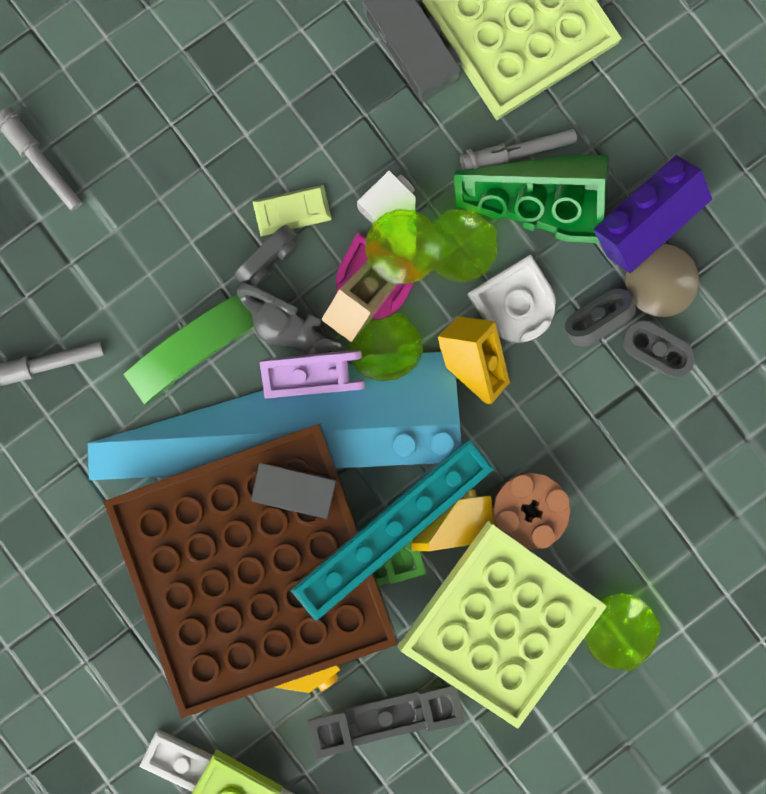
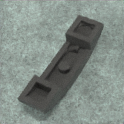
M452 685L430 687L385 696L308 719L316 759L352 751L353 746L427 729L430 732L465 723L457 688Z

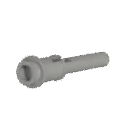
M11 108L0 111V133L4 134L21 157H27L69 210L71 212L77 210L83 202L39 150L40 142L33 137L21 122L20 113L18 111L13 112Z
M574 129L507 147H505L504 143H500L496 146L474 152L471 149H467L466 154L460 155L462 170L507 164L511 160L577 143V135Z
M100 341L31 360L24 356L20 359L1 363L0 390L4 385L33 379L35 373L104 356L102 343Z

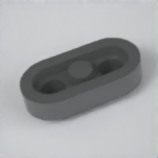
M288 225L279 228L240 266L235 273V278L240 283L253 284L255 287L260 286L270 276L271 271L269 268L278 259L283 262L295 252L298 247L295 243L298 235Z
M613 289L605 292L570 315L565 322V330L570 342L581 347L592 345L631 320L636 312L632 295L624 289Z
M636 322L630 325L623 334L622 345L626 353L666 377L676 378L683 376L694 366L695 354L691 346L651 322ZM638 334L643 335L646 339V345L643 348L638 347L635 343V337ZM669 353L677 355L678 363L676 366L668 363L667 356Z

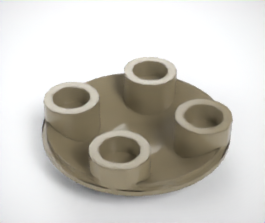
M662 244L631 273L626 271L625 286L626 290L632 295L635 306L642 312L655 317H670L681 313L693 302L699 288V274L694 261L685 251L673 245Z

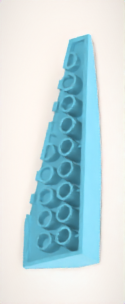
M442 352L378 355L348 364L350 380L364 379L366 386L364 389L265 399L264 390L90 442L88 443L89 480L175 476L319 423L322 426L336 468L440 463L461 445L456 376L446 368Z

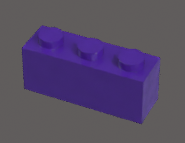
M677 155L668 161L593 229L606 256L629 273L634 271L712 200L702 170Z

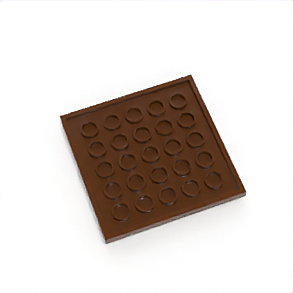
M320 423L103 501L181 719L398 645L399 640L374 572L317 621L311 617L289 590L359 531ZM265 462L337 479L329 518L324 519L252 502L251 498L259 463Z

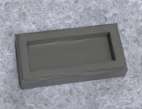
M260 462L251 501L328 519L337 479Z

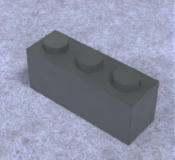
M363 0L364 16L420 103L425 102L458 81L459 66H461L460 58L452 46L446 48L439 37L442 33L438 23L431 15L426 17L420 7L422 5L421 0Z

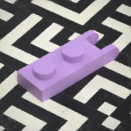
M361 350L262 359L259 363L264 397L267 399L366 388L364 379L350 380L347 363L350 360L361 359Z

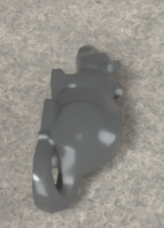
M241 282L238 286L237 296L242 304L251 312L255 331L265 342L275 346L292 347L304 352V355L345 351L344 346L338 340L321 336L316 331L315 327L321 325V319L310 314H306L305 318L302 319L296 315L297 307L247 283ZM251 296L256 297V298H259V299H262V300H264L265 302H264V303L259 302V301L253 299Z

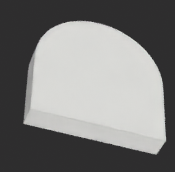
M532 255L527 256L467 294L482 319L495 321L499 338L508 342L523 343L537 338L548 329L555 313V294Z

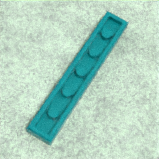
M471 439L466 440L289 590L311 617L317 621L492 472L494 468Z

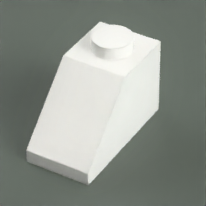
M388 171L357 201V207L405 258L410 260L415 253V196L412 194L415 189L404 176L400 174L396 178Z

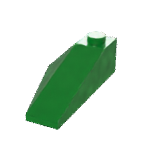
M565 155L479 167L476 169L457 170L454 173L456 207L497 220L504 217L523 223L522 228L534 231L535 228L554 233L555 238L562 241L600 243L593 229L606 218L609 156Z

